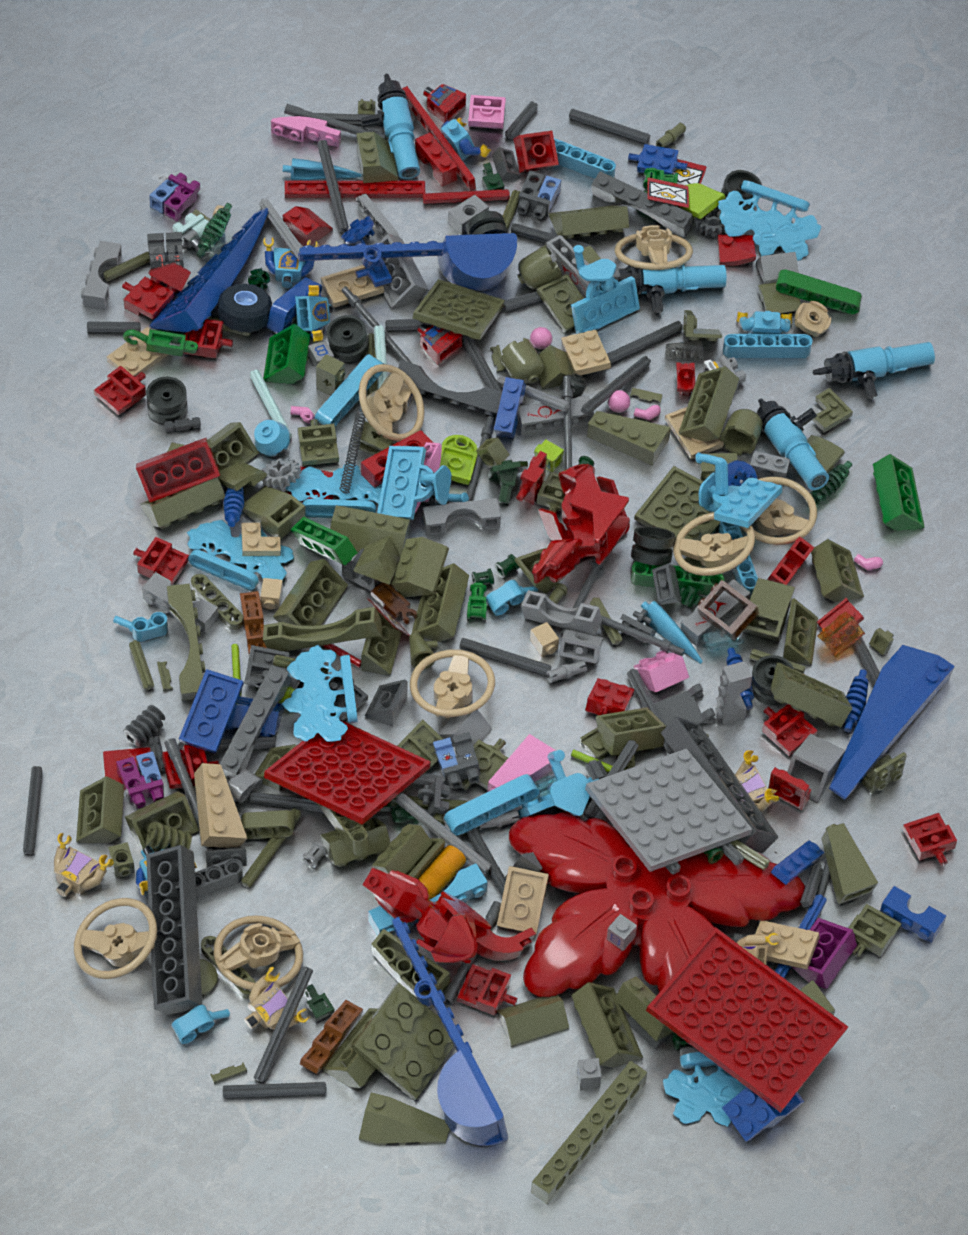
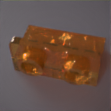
M844 612L829 626L823 628L817 637L825 644L831 654L837 658L860 639L865 632L854 617Z

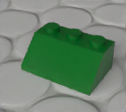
M293 324L269 338L263 376L265 382L293 384L304 378L310 334L296 324Z

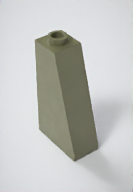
M832 824L828 826L821 839L838 904L873 892L878 881L845 824Z

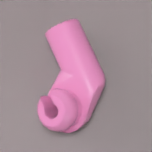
M652 405L646 410L636 408L634 417L650 421L660 415L661 408L659 405Z
M291 406V415L300 416L306 423H310L311 420L315 419V415L308 407Z
M858 554L854 558V562L867 571L878 569L883 565V560L880 557L866 559Z

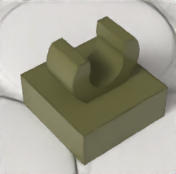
M363 99L358 101V114L375 115L376 101L372 99L370 101H364Z
M878 628L875 630L869 645L880 654L885 655L893 643L894 639L892 637H894V634L889 630L885 632Z

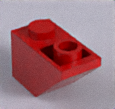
M173 262L151 269L148 274L151 276L150 279L158 284L162 281L167 284L166 288L176 292L177 290L182 291L191 271Z

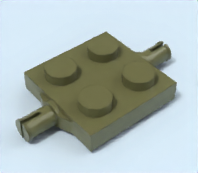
M501 738L494 746L488 745L479 739L473 745L481 774L479 775L480 782L477 784L488 790V781L508 759L500 751L506 745V742L502 741ZM468 779L462 782L461 788H464V790H467L471 785Z

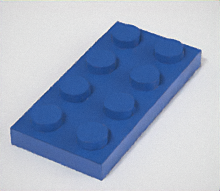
M206 669L179 736V742L216 754L244 682Z

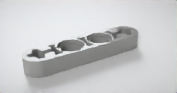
M366 194L356 198L359 209L366 217L370 216L374 221L373 226L383 238L388 233L399 237L395 228Z

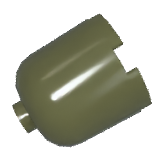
M546 245L523 258L518 264L519 274L517 277L521 284L525 283L531 289H537L562 277V272L557 262H552L550 257L552 253Z
M523 338V341L519 343L513 341L502 350L503 355L499 359L512 378L524 380L525 385L538 381L543 373L544 364L529 339Z
M749 409L734 411L729 417L720 437V440H723L726 445L725 449L731 453H737L739 456L742 453L749 452L751 454L756 448L762 431L763 423L756 412Z

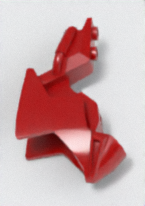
M589 464L576 465L559 472V482L565 495L561 505L562 520L568 531L573 533L574 539L553 540L549 543L547 549H543L539 563H536L532 569L534 583L538 584L545 577H549L550 581L554 583L560 581L575 569V566L582 557L595 556V562L601 565L621 539L630 523L629 517L619 516L628 504L629 498L602 492L595 479V467Z
M372 867L362 885L375 896L378 904L394 919L399 917L401 922L406 923L419 919L416 926L419 931L418 933L424 940L418 939L416 943L430 951L435 962H465L470 964L472 960L469 959L473 958L477 952L475 925L487 930L491 928V925L479 913L463 901L444 891L441 892L437 902H432L428 900V890L420 882L421 880L399 871L392 870L388 874Z

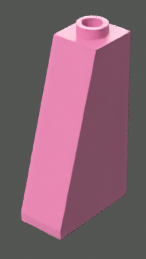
M529 734L488 781L487 792L525 774L530 775L534 782L553 771L547 756L550 752L556 750Z

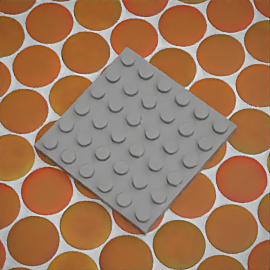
M687 748L586 784L585 790L650 872L751 835L752 832L750 825Z

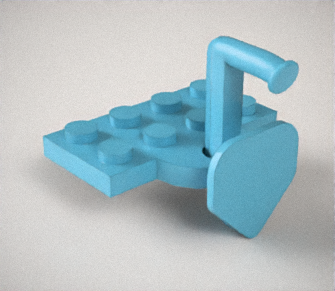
M574 246L573 251L575 252L579 276L586 281H591L586 290V298L571 304L576 334L597 330L640 309L635 278L630 276L618 282L613 277L617 268L616 264L609 259H600L585 265L583 246Z
M389 446L377 513L414 520L417 502L425 501L432 495L435 496L436 501L440 505H445L447 502H466L469 500V496L465 492L462 494H449L451 485L450 469L446 465H442L434 473L428 466L424 465L427 450L425 447Z
M700 452L696 454L697 463L705 462L715 465V473L713 472L701 484L699 489V505L706 511L714 512V520L749 528L782 493L781 485L761 481L756 478H748L741 486H728V464L726 460L708 454H701Z
M556 750L550 752L547 757L557 781L550 786L549 794L539 797L540 802L536 799L523 804V808L518 810L520 818L554 805L571 813L573 816H580L583 814L590 797L585 790L586 784L599 780V778L592 780L591 777L586 778L581 773H575L566 777L560 763L565 758L564 751Z

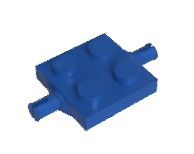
M644 144L643 151L639 155L629 153L628 160L638 162L637 172L644 173L647 168L664 170V174L672 175L676 169L685 171L687 169V163L677 162L679 150Z

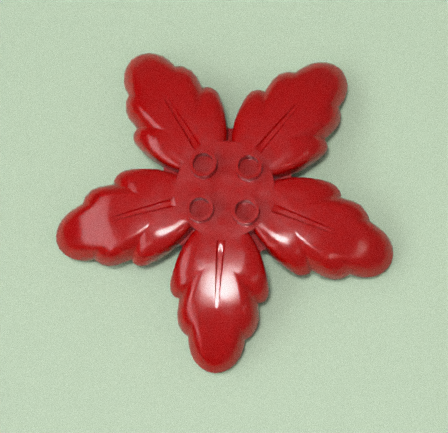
M569 812L557 813L555 815L539 814L526 816L518 820L509 831L508 838L513 849L521 855L533 852L542 866L540 872L549 874L548 883L551 886L569 892L581 893L566 900L555 910L552 916V923L539 933L534 946L535 951L525 966L523 972L524 984L531 993L540 997L556 996L568 988L580 989L588 982L592 983L600 973L604 975L615 973L625 962L634 945L640 946V963L644 979L651 985H657L660 992L715 927L711 922L726 926L743 927L749 923V919L771 920L777 917L780 912L793 910L802 904L800 901L805 885L800 877L797 876L785 885L771 873L772 869L777 865L771 861L767 869L762 870L746 859L743 860L742 864L735 865L723 854L718 862L710 864L708 858L702 852L678 861L681 868L676 874H671L666 867L650 872L612 825L598 818H588L584 821ZM620 914L637 925L636 936L624 951L607 940L608 927Z

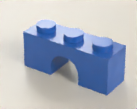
M505 378L494 426L496 436L515 438L518 425L519 405L523 403L526 389L524 380Z
M893 886L883 900L880 911L902 923L901 927L905 930H910L921 939L932 943L944 926L946 915L931 906H928L920 914L911 912L908 909L911 895Z

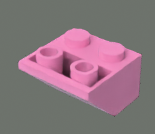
M657 652L655 657L641 659L639 664L634 665V669L638 671L647 689L653 692H658L689 678L683 656L671 652Z

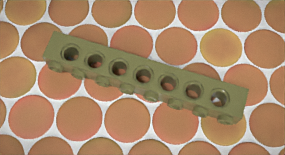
M632 1061L626 1065L534 1178L531 1184V1194L547 1205L646 1084L647 1071Z

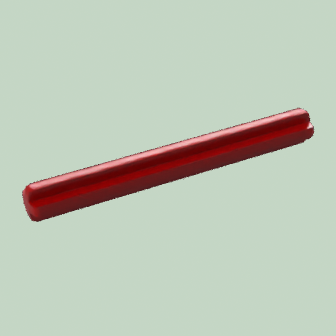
M508 189L424 193L423 203L464 202L473 195H476L482 201L509 200L510 192Z

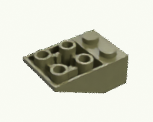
M265 486L244 503L242 512L256 523H260V526L273 537H280L281 540L303 516L305 517V505L290 494Z
M758 578L750 601L758 607L759 614L746 627L743 633L780 642L795 587Z

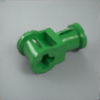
M647 168L644 171L645 181L643 182V188L647 191L648 177L672 183L678 182V173H675V175L664 174V170Z
M483 583L471 584V596H469L467 605V619L475 617L486 620L487 603L484 596L487 587Z

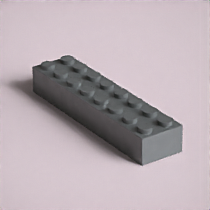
M675 717L661 732L665 738V744L672 748L674 753L687 748L752 828L751 835L737 840L756 852L764 853L779 838L700 724Z
M182 845L146 855L149 908L154 914L157 923V939L154 943V949L151 950L154 1009L165 1015L190 1010L202 1005L194 852Z

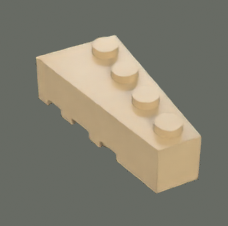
M202 763L194 773L201 846L239 847L246 841L247 836L222 766L220 764Z

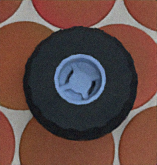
M246 283L235 284L221 293L218 300V317L226 327L233 331L241 333L258 331L268 324L272 306L271 297L264 289L256 285Z

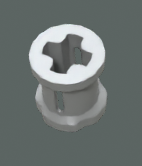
M315 841L309 852L302 855V859L308 866L316 868L317 862L328 854V850L322 843Z

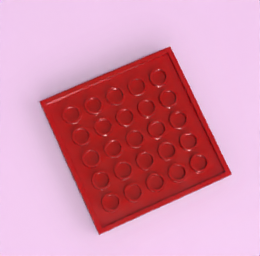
M342 721L348 730L341 736V740L327 742L319 733H316L315 737L306 742H300L264 771V778L363 825L430 768L431 762Z

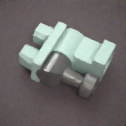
M190 213L185 217L186 224L184 226L180 222L173 225V232H182V245L185 248H195L197 255L202 259L208 257L211 251L214 253L226 244L225 232L221 229L217 230L201 214L196 216Z

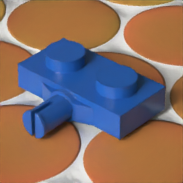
M367 255L368 258L375 259L373 255ZM380 258L375 268L369 269L365 267V269L355 271L357 278L368 276L375 287L392 283V277L382 258Z

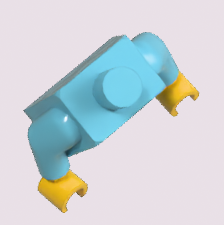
M738 311L736 321L740 323L743 330L747 331V334H782V332L786 333L790 330L792 314L780 315L779 312L756 311L748 318L747 312Z

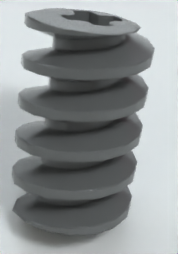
M149 705L147 710H143L141 715H138L135 720H132L125 727L123 733L136 747H141L140 741L146 742V736L152 737L151 731L154 733L158 731L156 725L160 728L163 727L161 720H165V715L156 706Z

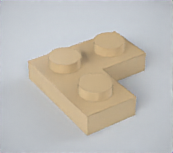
M241 523L242 556L281 555L280 537H261L260 523Z

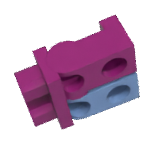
M181 172L176 176L171 174L167 180L149 195L150 208L161 214L164 213L165 216L178 222L181 219V214L197 200L200 182L193 180L189 184L185 174Z
M153 751L136 756V762L134 757L116 761L117 773L124 785L129 803H133L136 809L144 808L146 806L145 799L152 797L153 803L164 798V784Z

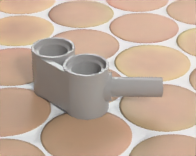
M244 769L227 783L233 800L242 803L251 792H257L260 789L263 780L248 769Z

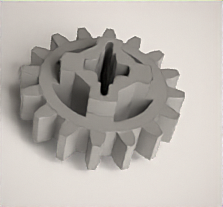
M279 458L276 462L273 460L272 464H266V468L261 469L267 474L262 479L263 485H267L268 488L273 486V489L277 488V486L280 488L286 485L290 486L291 482L296 483V479H299L300 474H302L299 463L295 462L294 459L289 461L288 458L285 460Z

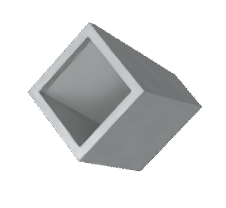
M810 733L793 754L787 772L789 775L802 779L810 785V799L818 802L835 775L845 750Z

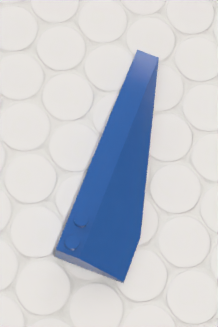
M268 208L260 210L251 216L242 226V229L231 237L233 240L221 247L222 252L219 255L215 254L197 272L198 275L187 283L188 286L176 294L178 298L174 301L171 300L150 324L151 328L189 332L191 330L197 331L203 326V321L211 316V311L217 305L221 293L232 285L248 259L268 215Z
M902 645L882 667L829 789L845 800L949 680L955 666L939 655Z

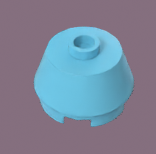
M264 420L257 425L254 431V444L260 453L274 457L283 449L286 450L288 448L290 436L289 430L284 424L274 420Z

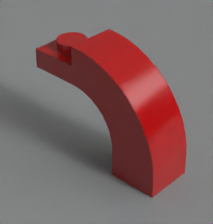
M475 925L477 938L476 953L496 961L512 960L519 957L523 949L532 944V939L536 933L531 927L515 936L501 937L494 934L491 930Z

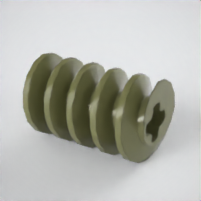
M158 822L156 824L153 823L150 827L146 845L150 846L153 841V847L157 848L161 844V850L166 849V847L172 848L179 845L189 849L192 836L190 833H184L182 830L177 831L175 828H170L168 825H162Z

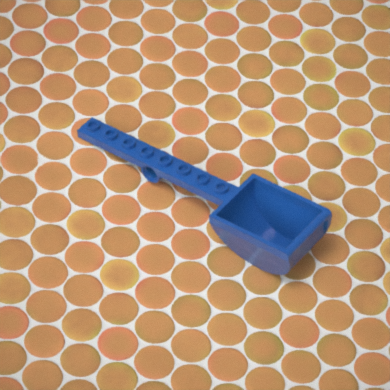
M515 233L445 236L444 241L441 243L437 241H429L427 243L414 241L409 244L394 242L386 245L384 243H376L374 245L360 243L356 246H349L348 244H341L339 246L322 245L320 247L306 245L299 249L298 261L361 259L363 266L372 269L378 265L380 258L437 256L439 268L449 282L475 291H485L497 286L505 278L516 254L517 235ZM367 255H373L375 259H370Z
M399 917L391 920L393 928L420 979L414 987L417 1000L423 1005L434 1006L457 1050L444 1065L437 1085L438 1099L447 1126L456 1136L471 1144L492 1146L507 1141L508 1133L503 1112L472 1055L473 1051L468 1041L464 1043L461 1036L464 1034L459 1024H454L452 1019L455 1017L451 1008L445 1007L443 1002L446 999L442 991H437L434 986L437 982L432 973L428 974L426 970L428 965L424 956L419 957L417 953L419 947L415 939H410L408 934L411 932L406 922L402 923ZM425 990L430 991L426 996L421 995Z

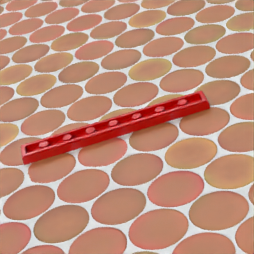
M408 86L402 88L406 93L412 113L426 132H430L457 165V174L469 191L475 190V177Z
M285 181V198H330L326 181ZM337 181L341 198H357L363 194H366L369 198H423V194L426 193L425 181H383L372 183Z

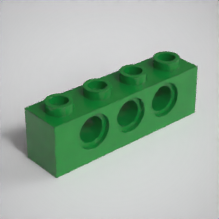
M304 516L291 528V531L302 546L344 566L358 553L348 537Z

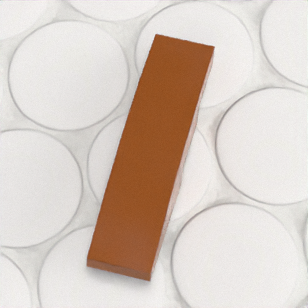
M259 591L240 593L248 654H250L251 645L267 648L263 641L264 619Z
M345 1000L325 1022L324 1029L313 1040L312 1047L301 1058L300 1065L318 1074L351 1031L362 1014L363 1009Z

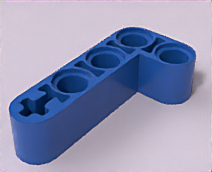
M307 277L302 279L272 304L267 328L275 333H279L291 326L293 317L297 315L295 296H307L306 290L309 288L308 285H318L319 293L321 294L323 286Z

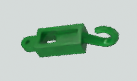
M132 329L127 330L123 334V339L129 344H138L137 340H132L129 336L142 340L147 344L146 351L182 357L183 352L196 353L198 350L197 343L186 340V335L152 329L149 330L148 336ZM170 343L180 344V346L170 345Z

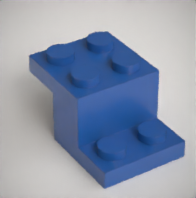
M746 1087L724 1105L722 1109L744 1140L748 1142L762 1130L776 1126L804 1103V1100L797 1092L780 1113Z

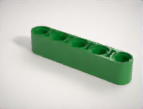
M784 269L778 272L776 290L780 293L809 302L816 301L825 307L852 315L860 311L862 294L858 291Z
M636 561L633 563L631 570L632 583L655 588L652 569L663 565H649ZM674 566L678 578L679 592L682 587L687 588L688 585H692L701 590L700 595L708 596L711 588L716 583L719 584L721 580L724 581L722 574L701 576L687 572L680 566Z

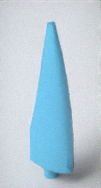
M292 158V166L283 165L282 172L291 173V180L311 181L326 179L322 162ZM333 165L336 179L359 178L362 175Z
M646 601L642 603L641 607L648 611L647 617L652 619L648 625L675 646L685 649L687 655L701 664L703 662L701 657L667 612L656 601L651 602L650 605Z

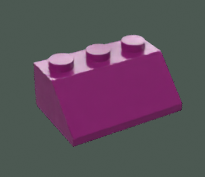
M818 918L810 931L819 932L820 938L808 969L791 967L808 983L813 980L818 987L827 989L856 948L857 943L852 929Z

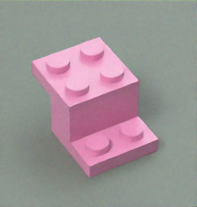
M471 95L468 118L469 127L503 129L505 97Z

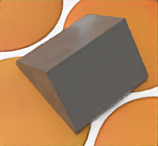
M404 679L379 685L365 716L371 720L393 727L407 698L408 681Z

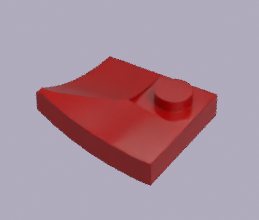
M718 235L719 265L736 266L755 261L756 252L753 235L733 237Z

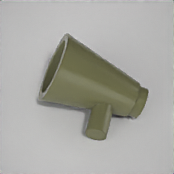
M417 632L409 636L412 667L415 669L423 659L434 654L431 648L438 647L437 640L425 641ZM435 662L429 664L425 669L430 668Z

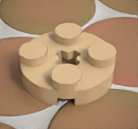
M816 301L804 302L796 310V320L794 323L796 327L805 333L818 337L830 326L831 316L829 318L827 308ZM814 316L816 321H813L810 317Z

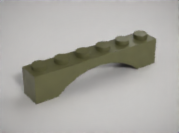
M190 583L167 586L169 611L183 625L190 644L187 662L179 675L182 701L195 699L203 679L202 673L206 671L205 662L200 660V655H203L202 643H198L197 637H201L200 626L195 624V619H198L197 607L193 608L192 601H196L195 590H191Z
M369 607L357 609L346 618L326 625L300 626L285 622L264 625L263 641L267 648L285 652L315 647L316 645L322 646L381 636L382 620L376 608Z

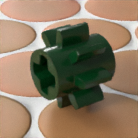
M262 268L251 270L248 284L256 285L262 289L268 288L267 284L270 282L268 272L263 271Z
M688 585L687 588L682 587L680 590L681 603L690 608H693L694 604L698 605L703 598L700 596L701 590L692 585Z

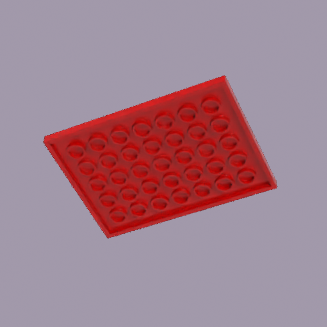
M716 927L645 1010L780 1113L848 1029L846 1024Z

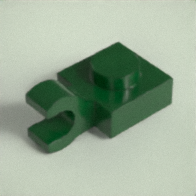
M490 163L483 164L484 177H482V183L485 190H504L505 186L499 173L493 174Z
M313 984L308 985L305 989V995L309 999L306 1002V1006L316 1022L333 1014L335 1009L326 994L319 995Z

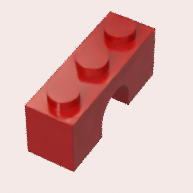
M429 132L416 138L415 150L417 157L423 164L430 162L433 176L443 187L457 181V165L433 135Z
M799 536L767 580L787 585L814 549V546Z

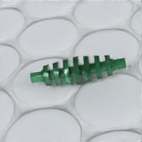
M226 203L224 208H219L206 224L197 245L199 248L196 253L197 257L202 258L205 253H209L223 236L231 218L230 210L232 205L230 203Z
M850 461L838 464L828 472L829 480L827 484L818 490L810 492L816 505H820L838 491L850 474L849 469L853 466Z

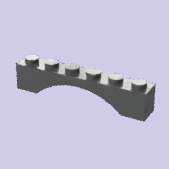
M601 171L591 184L593 196L606 202L619 203L637 209L683 238L686 237L693 225L691 213L672 204L649 200L648 193Z
M400 360L398 368L413 380L421 394L426 395V392L433 393L432 397L440 400L446 397L450 399V403L459 406L462 402L468 404L467 408L475 411L478 408L484 409V413L495 416V413H498L502 395L501 391L489 387L471 392L446 390L433 382L421 366Z
M273 665L269 668L220 763L226 777H236L247 768L253 748L266 720L274 707L283 698L292 681L289 672Z

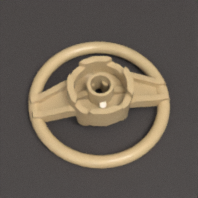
M650 225L642 227L640 232L637 230L636 234L621 239L616 244L614 252L616 257L628 266L644 270H666L681 266L689 261L693 254V248L687 240L672 234L668 228L665 231L661 230L660 226ZM636 241V248L641 251L643 256H649L652 263L632 260L622 253V248L628 243ZM671 241L685 248L686 253L681 258L670 262L667 261V254L670 253Z
M388 364L375 365L364 373L359 385V401L363 414L369 424L377 431L376 433L384 436L385 439L401 441L420 431L424 422V403L420 391L413 380L399 368ZM389 372L380 388L369 394L366 398V388L369 379L375 373ZM404 381L414 396L417 406V420L409 432L396 434L392 433V424L400 420L403 413L402 405L404 400L399 393Z
M765 477L758 479L784 485L799 492L808 503L810 516L809 520L795 516L792 506L776 498L755 520L758 530L761 532L758 533L754 530L755 539L767 544L785 545L795 542L799 536L801 538L807 536L817 519V507L812 495L802 485L787 478ZM783 534L785 536L786 534H794L787 537H774L775 535Z
M714 512L699 516L686 524L677 535L673 546L675 560L681 568L696 575L712 576L730 571L740 565L753 551L755 533L752 525L749 528L744 527L747 536L732 540L731 535L728 533L705 534L701 538L702 541L685 539V536L698 525L714 520ZM682 555L700 561L701 565L706 568L690 565L683 559Z
M444 650L431 654L415 667L410 678V691L415 702L421 708L435 714L437 717L443 716L448 719L450 717L464 716L480 709L491 698L495 688V676L490 665L480 656L464 650ZM453 657L448 671L441 672L440 677L434 683V700L437 702L435 707L421 697L417 686L418 678L429 664L443 658ZM469 660L477 663L484 670L488 681L486 691L482 697L471 705L473 690L470 676L468 675Z
M131 898L110 900L96 907L82 921L75 936L74 956L79 967L88 975L98 979L118 978L132 972L144 962L151 950L154 949V943L157 939V923L154 914L147 905ZM120 906H130L140 910L145 915L149 925V931L137 932L133 926L125 923L108 925L104 931L87 930L99 915L109 909ZM82 947L102 954L113 966L121 968L111 971H101L92 968L83 957Z
M254 915L238 918L227 924L220 931L214 943V959L218 969L225 978L241 988L252 990L254 982L243 980L231 971L247 963L251 968L270 965L278 960L279 952L294 949L295 961L291 970L285 976L275 981L279 987H283L292 981L300 971L303 963V949L296 933L287 925L274 918ZM252 924L244 929L240 942L222 955V945L227 935L240 926ZM262 924L272 926V928L264 927Z

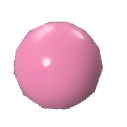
M545 327L534 329L530 335L531 343L539 350L546 349L553 340L551 332Z
M622 390L615 391L607 401L608 407L615 413L626 411L631 402L629 395Z

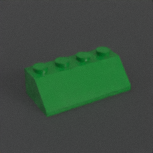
M888 454L873 463V475L876 479V490L879 494V505L882 509L884 524L895 531L925 528L913 468L892 454Z

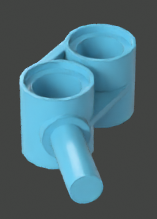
M510 580L497 590L489 593L486 596V602L494 615L500 616L508 611L509 605L507 602L511 605H518L524 600L528 590L538 592V589L535 586L523 588L515 580Z
M163 612L153 613L148 620L143 617H137L131 622L119 616H115L113 623L128 628L132 632L133 639L139 642L162 637L168 632L167 616Z
M199 1005L184 1016L176 1019L171 1026L181 1044H187L197 1037L195 1029L200 1033L206 1032L214 1026V1020L227 1018L230 1016V1012L228 1009L211 1012L207 1010L205 1005Z

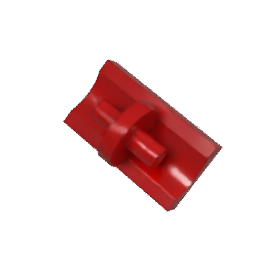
M676 362L677 392H680V395L689 396L693 392L695 386V363L682 364Z

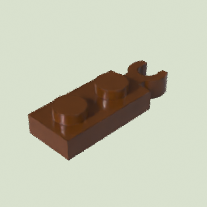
M382 582L371 590V596L395 618L401 615L403 622L407 625L410 623L407 616H412L414 619L417 618L416 611L410 609V603L391 585Z

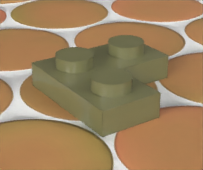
M830 388L815 397V401L821 406L823 411L816 414L817 417L812 421L824 433L850 418L853 414V411Z

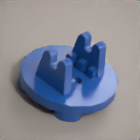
M370 216L360 221L358 219L354 220L350 224L351 228L341 238L346 244H354L355 246L360 243L366 244L363 237L375 234L372 229L374 221Z
M734 460L728 464V486H741L748 478L757 479L756 472L750 464L739 460Z

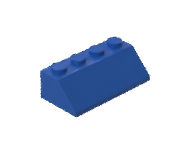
M238 697L226 729L239 728L253 698ZM278 703L274 707L260 735L271 737L278 732L285 708L282 704Z

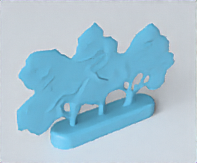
M744 180L741 189L753 195V198L744 200L738 191H731L725 200L718 201V208L721 210L719 218L725 226L727 235L729 237L741 236L746 231L753 230L755 233L753 240L756 245H759L761 256L774 254L777 247L781 246L785 253L796 252V258L799 261L809 254L808 245L805 243V240L817 238L821 230V225L817 224V220L813 215L800 218L795 213L796 210L807 212L810 206L809 202L751 181ZM763 198L773 202L771 210H761L757 204L758 200ZM747 203L748 205H751V203H753L750 209L743 210V207ZM777 204L789 207L791 211L786 216L782 215L776 209Z
M344 465L343 468L335 470L332 477H326L321 470L308 466L301 471L302 474H300L299 479H296V483L291 482L290 486H287L285 489L290 491L297 500H305L302 503L305 505V516L332 518L336 505L376 513V505L369 500L379 504L382 484L374 488L361 475L359 466L356 465L354 467L355 470H353L352 483H350V493H343L339 488L341 487L342 475L344 474ZM312 490H317L320 494V497H318V495L314 496ZM328 495H337L340 499L331 500L324 498ZM353 497H356V498L358 499V500H346V499H350V498H353Z
M223 520L200 524L197 529H190L187 532L190 537L187 544L189 548L194 549L188 557V561L193 567L247 590H254L258 585L259 580L254 574L255 572L261 574L262 578L283 580L287 572L281 563L294 559L292 549L280 545V556H242L241 533L239 537H232L230 527ZM261 529V537H267ZM209 543H213L215 546L213 552V549H209ZM226 554L230 556L231 560L227 562L215 557V555ZM234 564H245L247 567L244 569Z
M316 645L311 647L309 652H302L287 667L288 672L293 678L304 683L303 688H296L291 694L292 697L287 698L282 703L289 712L301 714L294 723L293 734L296 738L306 742L315 737L316 733H319L327 742L341 740V736L348 730L347 726L339 719L342 712H347L349 723L358 722L350 655L340 657L341 669L336 671L331 666L336 659V653L332 650H322L320 646ZM322 667H324V668L329 669L328 672H332V673H331V674H325V673L321 672L320 669H321ZM333 677H341L344 689L331 690L329 687L330 680ZM345 694L346 707L334 706L337 695ZM336 712L335 716H330V713Z
M701 1052L682 1055L680 1057L681 1067L684 1069L695 1068V1071L692 1075H686L679 1070H673L668 1078L663 1080L665 1093L679 1099L673 1114L680 1118L682 1123L688 1124L699 1121L701 1116L708 1111L712 1114L715 1122L728 1127L731 1120L722 1107L743 1091L746 1086L733 1076L727 1075L719 1066L717 1072L706 1076L701 1067L715 1066L717 1064ZM698 1076V1082L695 1083L694 1078Z

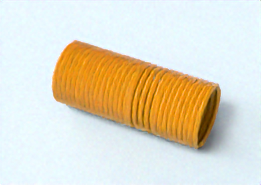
M447 845L418 878L428 890V900L439 895L465 865L466 857L458 848Z

